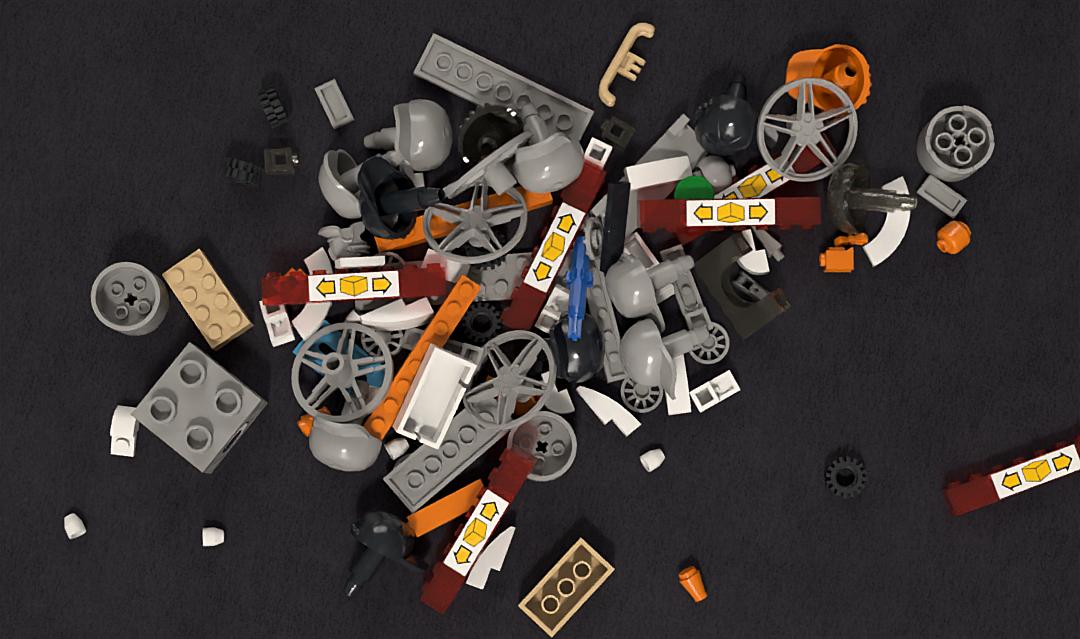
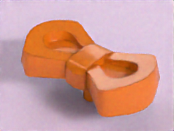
M851 231L847 232L848 237L839 236L834 239L835 247H844L851 244L864 245L868 243L866 233L852 236Z

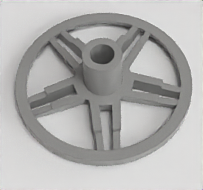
M806 77L790 81L777 89L769 97L761 110L757 123V142L761 155L769 167L779 175L790 180L808 182L822 179L836 171L850 155L858 130L856 111L847 94L837 85L827 80ZM805 85H808L809 111H805ZM812 85L828 88L841 99L844 106L815 115ZM799 86L796 114L791 116L768 114L772 105L781 95ZM845 111H847L848 113L840 118H836L826 124H823L822 120L831 118ZM766 118L787 122V128L766 123ZM849 118L848 138L842 152L836 158L822 137L821 131ZM764 126L791 135L778 163L774 162L766 148ZM819 141L834 160L832 163L817 148L816 144ZM795 145H799L794 154L791 156L790 161L783 169L782 167L784 166L790 154L792 153ZM806 145L827 166L817 172L808 174H797L788 171Z
M527 130L484 158L483 161L454 183L446 191V196L451 199L472 187L484 177L498 196L513 187L517 181L504 163L515 154L517 149L522 148L534 136L532 131Z
M484 177L473 185L475 189L469 210L443 203H438L425 209L423 230L430 247L448 260L466 264L487 262L510 251L522 238L528 222L525 201L514 187H511L506 193L517 204L487 209L488 186H492ZM451 183V184H449L448 186L444 187V188H443L444 192L446 193V191H447L454 183ZM479 186H482L481 205H476ZM432 215L458 225L440 245L437 244L431 233L430 223ZM521 216L516 234L502 247L491 227L509 222L511 219ZM490 239H492L493 242L496 244L498 250H495L493 248V246L489 242ZM468 240L472 246H483L490 253L482 256L466 257L450 252L456 247L459 248Z
M343 322L332 324L314 333L300 348L292 368V387L297 401L314 418L319 416L334 423L347 424L366 417L382 403L392 384L394 364L388 345L374 330L358 323ZM343 330L336 353L323 355L308 350L321 337L334 331ZM349 330H352L351 339L349 341L348 355H344ZM356 331L365 333L373 338L380 346L384 356L375 358L372 356L353 360ZM307 355L322 361V367L304 359V356ZM301 362L325 374V377L312 390L313 393L307 400L304 399L299 385ZM385 362V364L381 366L359 370V367L374 365ZM385 369L384 381L379 392L369 404L365 405L355 377ZM330 385L331 387L323 395H321L322 392L327 388V386ZM350 387H353L362 406L360 410H358L347 390ZM340 388L354 413L332 416L323 414L315 409ZM319 397V400L314 405L310 406Z
M515 330L496 336L482 347L486 349L483 359L488 354L498 376L471 389L476 372L474 371L469 384L463 382L466 390L462 398L466 411L475 422L491 430L515 428L531 419L548 400L556 380L557 366L555 364V355L549 344L535 333ZM514 339L531 340L512 364L498 347L500 344ZM542 348L549 362V378L547 383L526 377L527 372L537 360L536 356ZM492 350L495 351L503 363V367H499L491 353ZM534 385L546 387L545 391L534 388ZM499 396L497 423L483 419L476 412L473 403ZM532 396H541L530 411L520 418L510 421L511 414L514 413L516 400L518 402H526Z

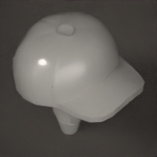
M417 99L411 100L407 104L394 106L396 127L384 128L381 132L372 133L364 138L366 148L378 150L383 148L385 151L395 150L401 158L410 163L413 170L418 172L430 171L443 164L450 154L453 133L449 117L440 105L430 100Z
M532 104L524 105L521 108L522 121L525 124L523 130L524 132L531 130L534 136L528 142L530 146L519 148L515 152V163L512 166L515 178L524 189L532 193L542 194L558 191L571 184L581 174L584 168L583 149L578 139H570L562 132H557L550 136L545 121L540 119V115Z
M342 149L337 151L330 150L324 155V162L319 171L318 177L321 192L340 216L349 219H359L361 214L358 198L361 190L358 186L357 176L362 164L357 165L352 157ZM395 150L388 151L384 155H376L384 158L394 168H397L405 160Z
M624 253L618 262L613 264L607 271L605 276L607 293L622 316L631 319L643 318L644 320L649 318L653 320L661 334L665 330V323L656 302L655 291L679 279L678 276L685 274L695 266L694 260L690 255L677 257L673 261L668 259L646 270L637 257L633 254Z
M649 318L645 320L639 319L637 323L625 332L619 343L620 358L626 373L632 381L645 387L661 386L670 398L674 400L676 399L675 383L677 372L672 358L692 351L694 346H699L709 339L710 333L707 327L691 328L689 331L683 329L661 338L653 320Z
M357 380L356 383L364 403L367 405L366 399L368 398L369 383ZM352 389L350 392L351 397L358 410H360L362 406L354 389ZM346 400L341 416L354 413ZM315 416L309 435V446L314 457L323 464L342 471H361L372 466L380 454L382 441L370 435L362 426L364 418L347 424H339Z

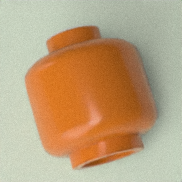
M950 221L937 232V246L943 252L950 254L958 253L969 244L970 229L961 221Z

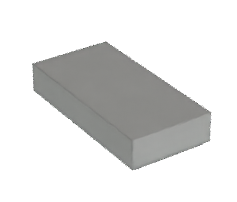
M335 79L314 88L334 129L354 120Z
M931 174L916 192L953 219L967 201Z

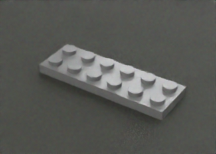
M495 397L473 403L476 412L483 419L497 423L498 401ZM463 409L452 419L439 449L423 444L385 476L383 480L413 514L511 429L491 430L475 422L466 409Z

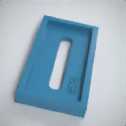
M325 320L317 331L331 324ZM340 331L331 332L318 339L308 350L325 355L319 350V345L325 343L334 351H337L342 333ZM302 339L293 353L297 355L306 341ZM350 339L347 340L344 355H348ZM354 343L353 360L371 357ZM307 355L304 356V359L322 367V361ZM381 364L359 367V370L381 366ZM385 369L366 374V382L370 386L381 387L385 377ZM316 370V371H317L318 373H320L323 377H325V374H324V373H322V372ZM353 387L347 389L349 393L351 392Z

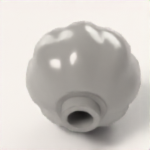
M709 155L701 159L695 167V172L692 173L693 176H701L710 182L714 189V196L732 185V178L736 176L734 166L732 164L729 165L724 158L715 155Z

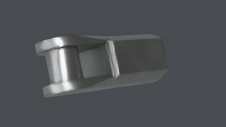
M739 271V277L733 280L732 284L764 307L773 294L747 274ZM746 281L752 284L748 290L743 287Z

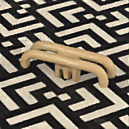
M638 23L627 33L599 85V97L607 106L612 107L615 105L616 98L609 92L608 88L616 74L619 73L635 81L637 76L630 73V70L640 73L641 68L634 65V63L636 62L644 66L646 61L629 51L637 37H653L655 31L653 25Z

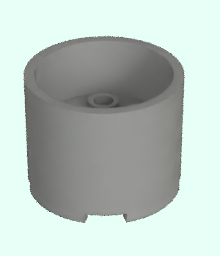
M954 106L940 111L922 129L917 140V156L923 169L929 175L931 174L938 180L946 182L960 181L972 175L988 161L993 152L995 143L990 121L980 111L969 106ZM957 138L961 140L958 146L954 144Z
M120 262L107 267L98 275L92 286L91 304L96 316L106 326L126 335L139 336L152 332L163 321L169 310V293L163 281L157 275L136 263ZM132 296L137 298L134 301V305L128 303V301L132 300Z
M539 411L527 422L512 428L507 441L509 459L516 471L523 477L538 482L551 481L562 476L574 461L577 450L576 437L572 427L561 416L548 411ZM540 441L542 444L546 442L548 444L546 453L536 451L538 447L537 442Z

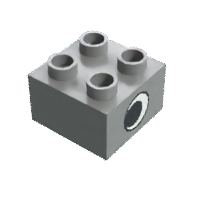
M189 342L131 415L201 472L211 474L268 402L202 349Z

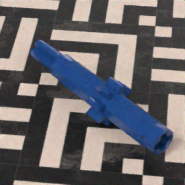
M585 237L575 239L572 272L566 271L565 279L567 281L566 286L570 287L567 337L572 338L573 341L581 338L582 322L586 309L587 287H593L594 281L593 271H589V255L585 253L586 244L583 242Z

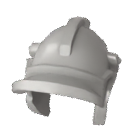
M363 222L354 223L349 228L340 229L338 226H327L319 230V235L328 238V252L334 262L339 258L369 257L370 255L369 250L371 246H368L367 242L360 238V235L365 230Z

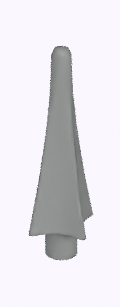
M750 225L768 257L774 256L778 262L785 257L780 251L782 245L759 225Z

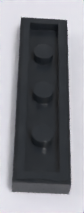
M627 181L613 182L608 185L599 270L607 273L608 269L618 262L624 251L631 183Z

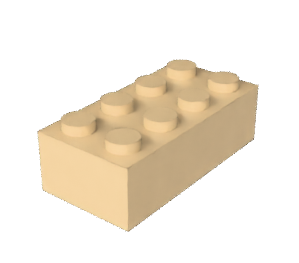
M198 249L162 274L213 350H219L254 326L202 250Z
M580 537L518 606L546 633L553 637L615 569Z

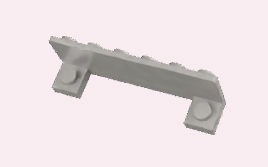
M683 114L635 165L688 156L691 170H693L708 152L697 142L695 131L687 125L690 119ZM625 176L619 182L626 181ZM680 181L630 192L625 240L674 190ZM607 194L588 213L590 217H598L600 219L603 229Z

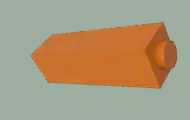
M481 479L407 517L409 522L406 524L411 527L417 537H420L476 508L486 492Z

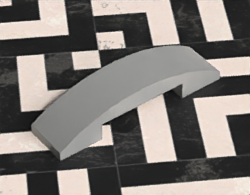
M681 244L660 252L663 262L668 259L673 261L677 257L686 256ZM689 270L685 274L678 276L679 279L672 283L675 291L674 295L689 330L698 327H707L708 330L713 329L711 320Z
M417 328L406 329L402 348L411 351L424 330ZM448 339L442 347L473 361L477 365L475 371H479L486 351L484 348Z

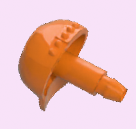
M835 44L824 49L800 51L794 54L788 61L785 84L806 77L827 80L837 85L847 94L855 110L861 104L867 102L866 97L870 95L869 88L872 85L870 82L869 64H867L864 56L858 50L847 45ZM805 85V104H808V85ZM812 85L814 106L822 112L844 106L841 99L828 88ZM799 86L787 91L796 100L797 96H799ZM845 111V112H843V113H841V114H838V115H836V116H834V117L844 116V115H846V114H848V113H847V111Z

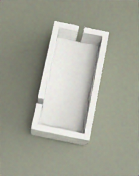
M430 343L392 426L395 431L414 440L417 438L419 442L439 449L466 390L459 383V379L469 384L477 365L467 358Z

